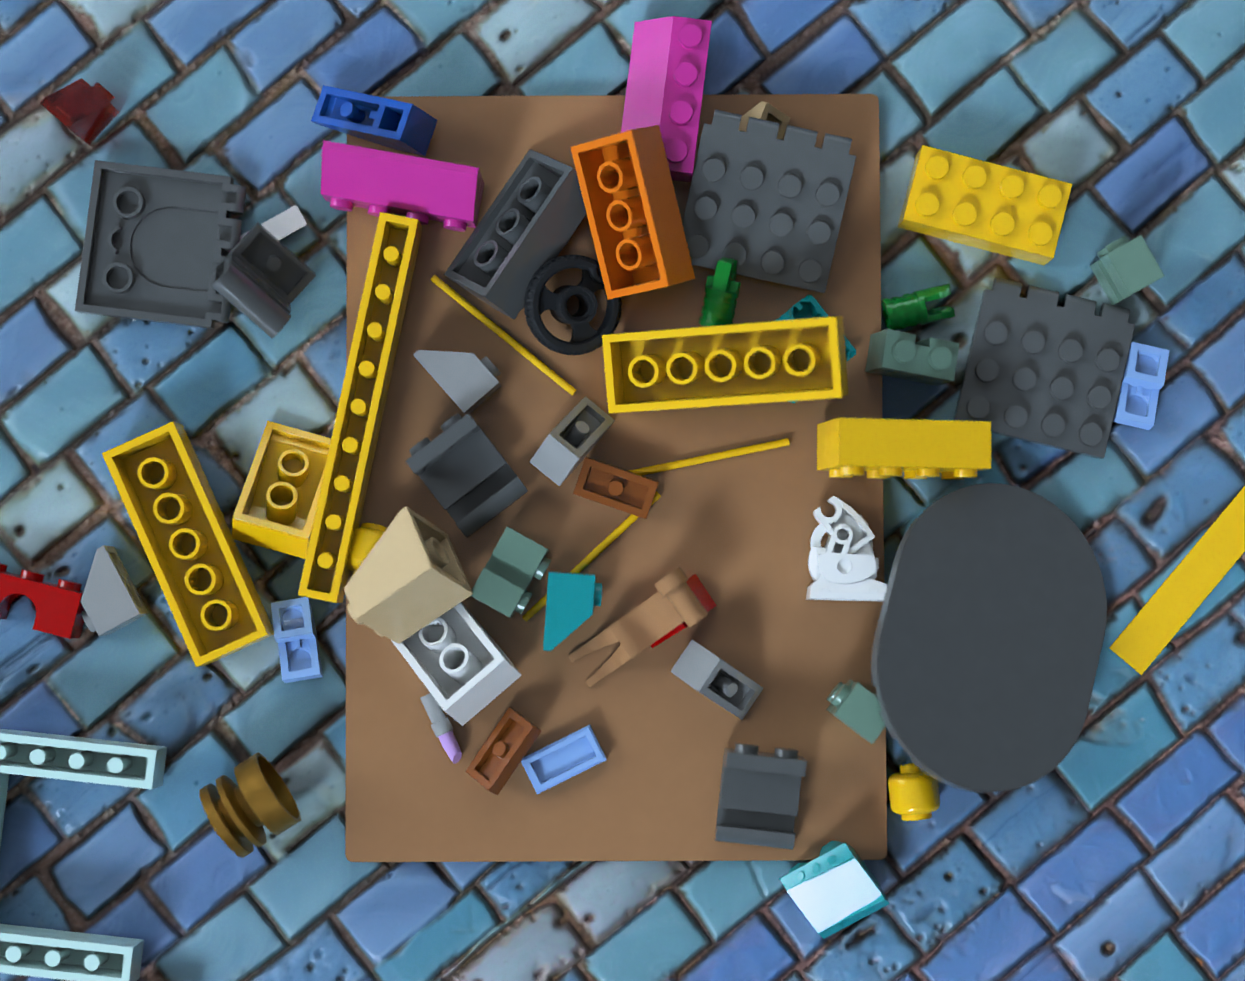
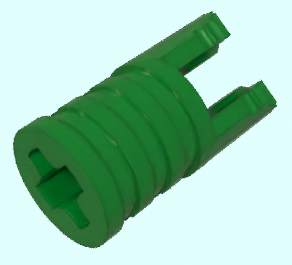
M950 284L914 291L912 294L907 293L902 296L892 297L891 299H882L881 309L886 328L901 330L906 329V327L917 326L918 324L924 325L955 317L954 307L942 306L927 310L925 303L949 296L951 294Z

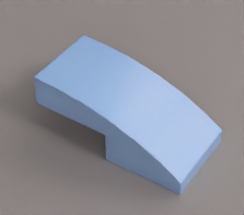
M1131 342L1113 422L1150 430L1154 426L1159 390L1164 386L1169 350Z
M301 597L271 602L274 638L278 643L282 681L290 683L323 677L310 598Z

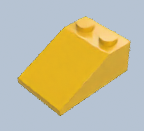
M267 421L232 517V539L299 558H306L331 438Z

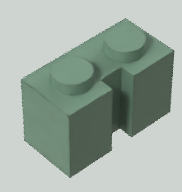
M1125 235L1110 243L1106 248L1097 252L1100 260L1090 266L1111 305H1115L1164 277L1142 235L1131 241Z
M885 329L870 336L865 372L934 386L953 382L960 343L936 338H927L915 342L916 334Z
M506 527L488 563L473 586V594L471 596L509 618L513 616L515 611L522 614L533 595L527 591L534 577L541 580L552 561L546 557L549 549Z
M849 679L845 684L840 681L827 697V701L831 704L826 710L871 744L886 727L880 714L881 706L878 697L858 682Z

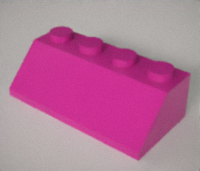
M678 16L635 22L621 132L659 125L672 180L691 183L712 21Z
M323 140L321 195L327 202H330L331 208L348 212L353 211V206L366 208L369 215L379 217L380 212L400 214L408 218L418 219L421 225H428L429 220L444 222V228L459 232H465L466 227L476 228L484 189V181L479 168Z

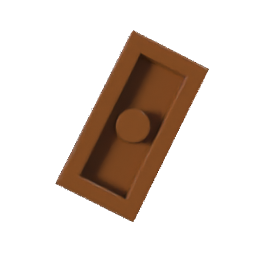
M586 456L573 494L647 519L659 481Z
M509 707L465 772L489 792L498 795L542 730L519 712Z

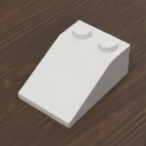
M462 602L400 644L392 641L442 709L462 726L522 676L503 650Z

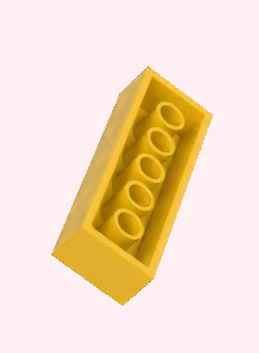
M843 315L602 335L608 414L842 398L849 394Z
M172 421L103 452V458L195 666H206L274 635L273 626L234 539H232L230 529L184 426Z

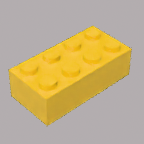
M922 145L915 157L897 227L1032 263L1046 265L1054 258L1072 184Z
M836 418L817 424V470L829 471V478H853V476H863L864 471H867L868 479H888L890 477L902 476V472H904V479L919 480L927 479V477H940L941 473V480H964V478H977L978 471L991 469V421Z

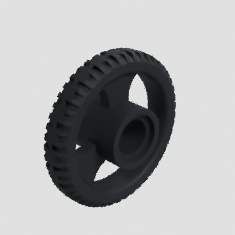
M582 255L559 256L546 262L532 276L533 278L527 286V292H525L524 313L530 331L548 349L564 355L586 354L603 345L602 335L612 334L616 330L619 323L618 320L621 317L622 298L618 297L607 300L597 260ZM569 268L582 269V278L577 286L564 285L551 292L545 285L554 274ZM604 289L607 301L606 314L601 326L596 331L589 324L596 315L598 308L594 293L597 290ZM572 295H575L579 300V309L574 315H571L567 309V302ZM550 310L552 316L557 321L571 324L572 338L570 342L563 341L551 334L545 327L540 314Z

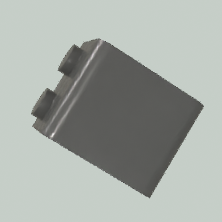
M257 222L214 269L211 286L269 337L274 338L291 318L289 314L291 312L290 303L313 280L316 273Z
M458 413L441 425L440 428L443 433L434 440L430 441L426 437L409 450L412 456L406 460V463L422 479L441 506L454 519L461 532L468 538L526 494L528 489L468 413L461 417Z
M735 743V749L725 748L715 841L793 850L795 842V816H798L801 778L806 775L807 760L802 756H798V750L788 748H775L774 753L758 751L759 746Z

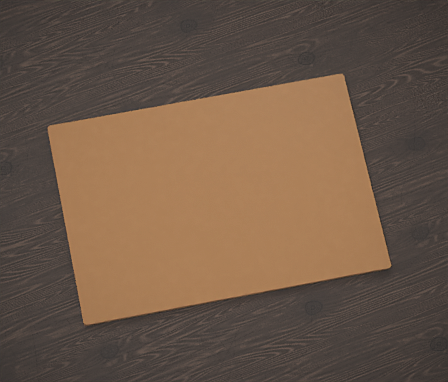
M875 94L703 95L694 160L695 167L704 123L712 124L715 109L743 116L761 101L769 103L790 117L788 125L818 131L815 147L822 148L825 133L852 139L849 154L855 155L856 160L825 293L736 274L735 281L741 282L739 297L736 300L735 316L732 321L734 324L776 320L808 294L816 299L828 316L843 315L844 335L856 349V355L846 362L849 394L842 398L798 400L796 403L784 401L608 414L603 345L592 352L582 355H564L548 349L530 331L524 308L515 319H512L492 308L444 275L475 228L466 227L465 232L453 231L444 228V222L429 220L428 225H422L421 240L359 528L362 523H374L388 528L399 511L407 506L448 534L471 590L483 568L488 563L506 527L549 549L546 557L552 561L541 580L535 577L532 580L527 591L533 595L522 614L515 611L513 616L509 618L472 596L462 601L522 676L463 726L443 710L445 716L449 718L452 724V731L462 752V757L456 764L451 761L439 738L435 736L430 718L420 699L429 694L430 691L389 638L385 636L380 637L370 627L363 623L358 624L352 619L347 610L349 601L346 596L345 855L348 861L814 860L820 856L821 848L830 841L846 842L854 848L862 860H883L887 856L886 727L871 744L826 710L831 704L827 701V697L840 681L846 684L851 679L878 697L876 686L872 684L871 658L875 632L883 602L806 600L807 587L814 582L808 569V556L811 550L810 539L814 529L819 525L814 518L813 511L820 507L824 516L832 517L835 509L833 505L827 502L832 496L848 504L858 514H861L869 524L868 526L875 536L872 539L875 558H879V569L877 570L875 580L884 583L883 479H868L867 471H864L863 476H853V478H829V471L817 470V424L836 418L883 419L882 375L865 372L870 336L873 333L882 331L879 99ZM626 95L383 97L412 103L438 120L426 156L395 150L347 134V144L479 168L484 181V189L477 221L478 225L529 149L575 169L570 147L621 133ZM672 180L683 223L691 183ZM353 206V211H347L346 368L379 217L369 215L367 213L368 209ZM585 215L572 234L569 243L561 250L557 257L582 255L598 261L587 215ZM692 265L696 279L621 297V317L613 333L702 326L698 322L699 317L702 315L701 309L704 304L703 298L706 293L704 290L707 276H714L715 269ZM569 268L554 274L545 285L551 292L564 285L577 286L582 278V269ZM432 276H438L577 390L575 394L571 396L430 280ZM604 289L597 290L594 293L598 308L596 315L589 324L596 331L601 326L606 314L607 301ZM572 295L567 302V309L571 315H574L579 309V300L575 295ZM550 310L542 312L540 316L548 331L555 337L570 342L572 338L571 324L557 321L552 316ZM418 350L474 353L479 360L487 356L501 372L496 377L501 387L471 412L470 416L476 421L522 481L528 492L468 538L461 532L454 519L441 506L422 479L406 463V460L412 456L409 450L426 437L430 441L434 440L443 433L440 428L441 425L458 413L461 417L466 415L413 356ZM585 396L615 420L588 453L587 457L627 471L789 438V446L643 475L659 481L656 491L662 497L651 506L647 519L639 517L580 572L595 574V583H602L601 606H593V615L553 650L543 651L546 605L527 622L522 616L547 593L549 571L570 572L631 515L630 513L573 494L585 458L560 486L530 463V460L548 434ZM827 533L821 539V547H825L828 538ZM678 567H681L688 578L696 574L717 606L691 627L687 626L653 649L651 646L647 647L589 688L586 681L613 655L621 645L618 641L600 648L574 662H571L568 656L657 593L658 590L654 584ZM351 570L349 572L348 581L351 579L353 574V571ZM691 640H694L764 688L743 720L670 672ZM509 707L519 712L542 730L525 756L590 724L607 758L606 761L538 795L521 762L498 795L489 792L465 772ZM735 743L759 746L758 751L774 753L775 748H788L798 750V756H802L807 760L806 775L801 778L798 816H795V842L793 850L715 841L725 748L735 749Z

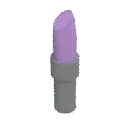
M429 693L420 699L430 718L435 736L439 738L451 761L456 764L460 761L462 752L452 731V724L449 718L445 716L439 703Z

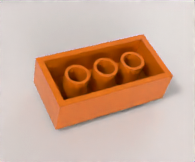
M659 125L631 129L570 147L607 300L696 279Z

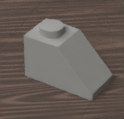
M418 350L413 354L465 414L473 412L501 387L500 382L496 379L501 372L487 356L479 360L474 353Z
M585 396L548 434L530 460V463L560 486L579 466L615 420Z
M103 545L98 548L81 598V604L85 609L82 612V618L91 632L96 631L98 636L110 635L149 613L114 546Z
M694 640L690 641L670 671L741 720H743L764 689Z

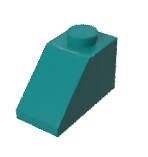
M549 571L543 651L553 650L593 615V606H601L602 583H595V574Z

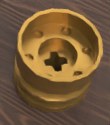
M259 752L234 767L238 786L230 778L222 775L216 779V786L210 783L199 790L202 806L213 829L225 844L241 858L254 851L253 845L261 847L267 843L263 825L270 832L278 836L301 821L300 811L289 788L273 765Z

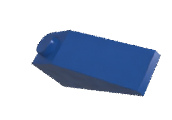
M324 85L311 119L315 124L395 150L426 156L438 121L412 103Z

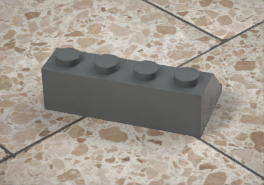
M529 149L444 275L492 308L515 319L524 308L525 292H527V286L533 278L532 276L542 265L559 255L561 250L569 243L572 234L585 215H587L576 170L573 167Z

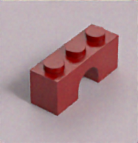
M0 563V619H7L11 603L18 596L25 595L32 600L36 609L33 630L68 639L81 637L84 625L82 612L85 611L81 604L84 592L80 591L81 583L59 579L58 584L43 581L45 574L22 569L21 574L18 575L6 572L8 565Z

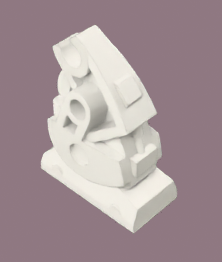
M832 496L827 500L835 509L832 517L824 516L820 507L813 511L814 518L819 525L814 529L810 539L811 550L808 556V569L814 582L807 587L806 600L883 602L887 584L875 580L877 570L879 569V558H875L872 539L875 536L861 514H858L839 498ZM827 533L828 538L825 547H821V539Z

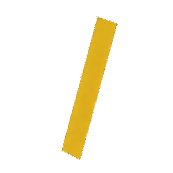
M1245 486L1109 647L1140 675L1151 665L1245 552Z

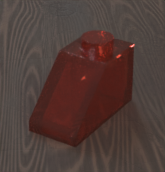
M82 78L45 97L40 103L89 146L119 113L110 103L115 98L98 82L91 87Z

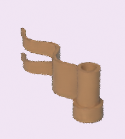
M678 567L654 584L658 590L657 593L568 656L571 662H574L600 648L618 641L621 645L613 655L586 681L589 688L684 621L688 627H691L708 615V612L686 583L689 579L681 567Z

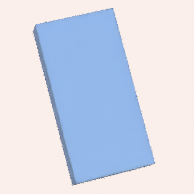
M589 724L525 756L521 763L538 795L606 761L607 758Z

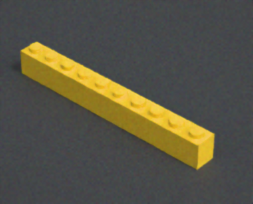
M384 212L379 214L299 586V596L333 603H343L344 587L347 584L350 572L347 567V559L354 531L360 525L423 230L418 219Z

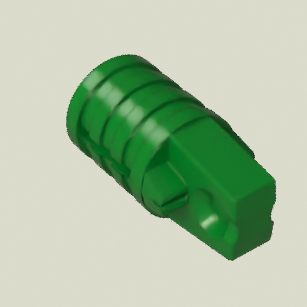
M722 257L717 261L714 276H707L704 290L706 293L701 309L702 315L699 317L698 322L700 325L734 324L732 321L735 316L736 300L739 297L741 282L735 281L738 260Z

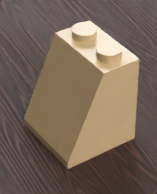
M407 506L399 511L344 587L349 601L347 610L352 619L358 624L363 623L370 627L380 637L385 636L398 644L473 594L448 534Z

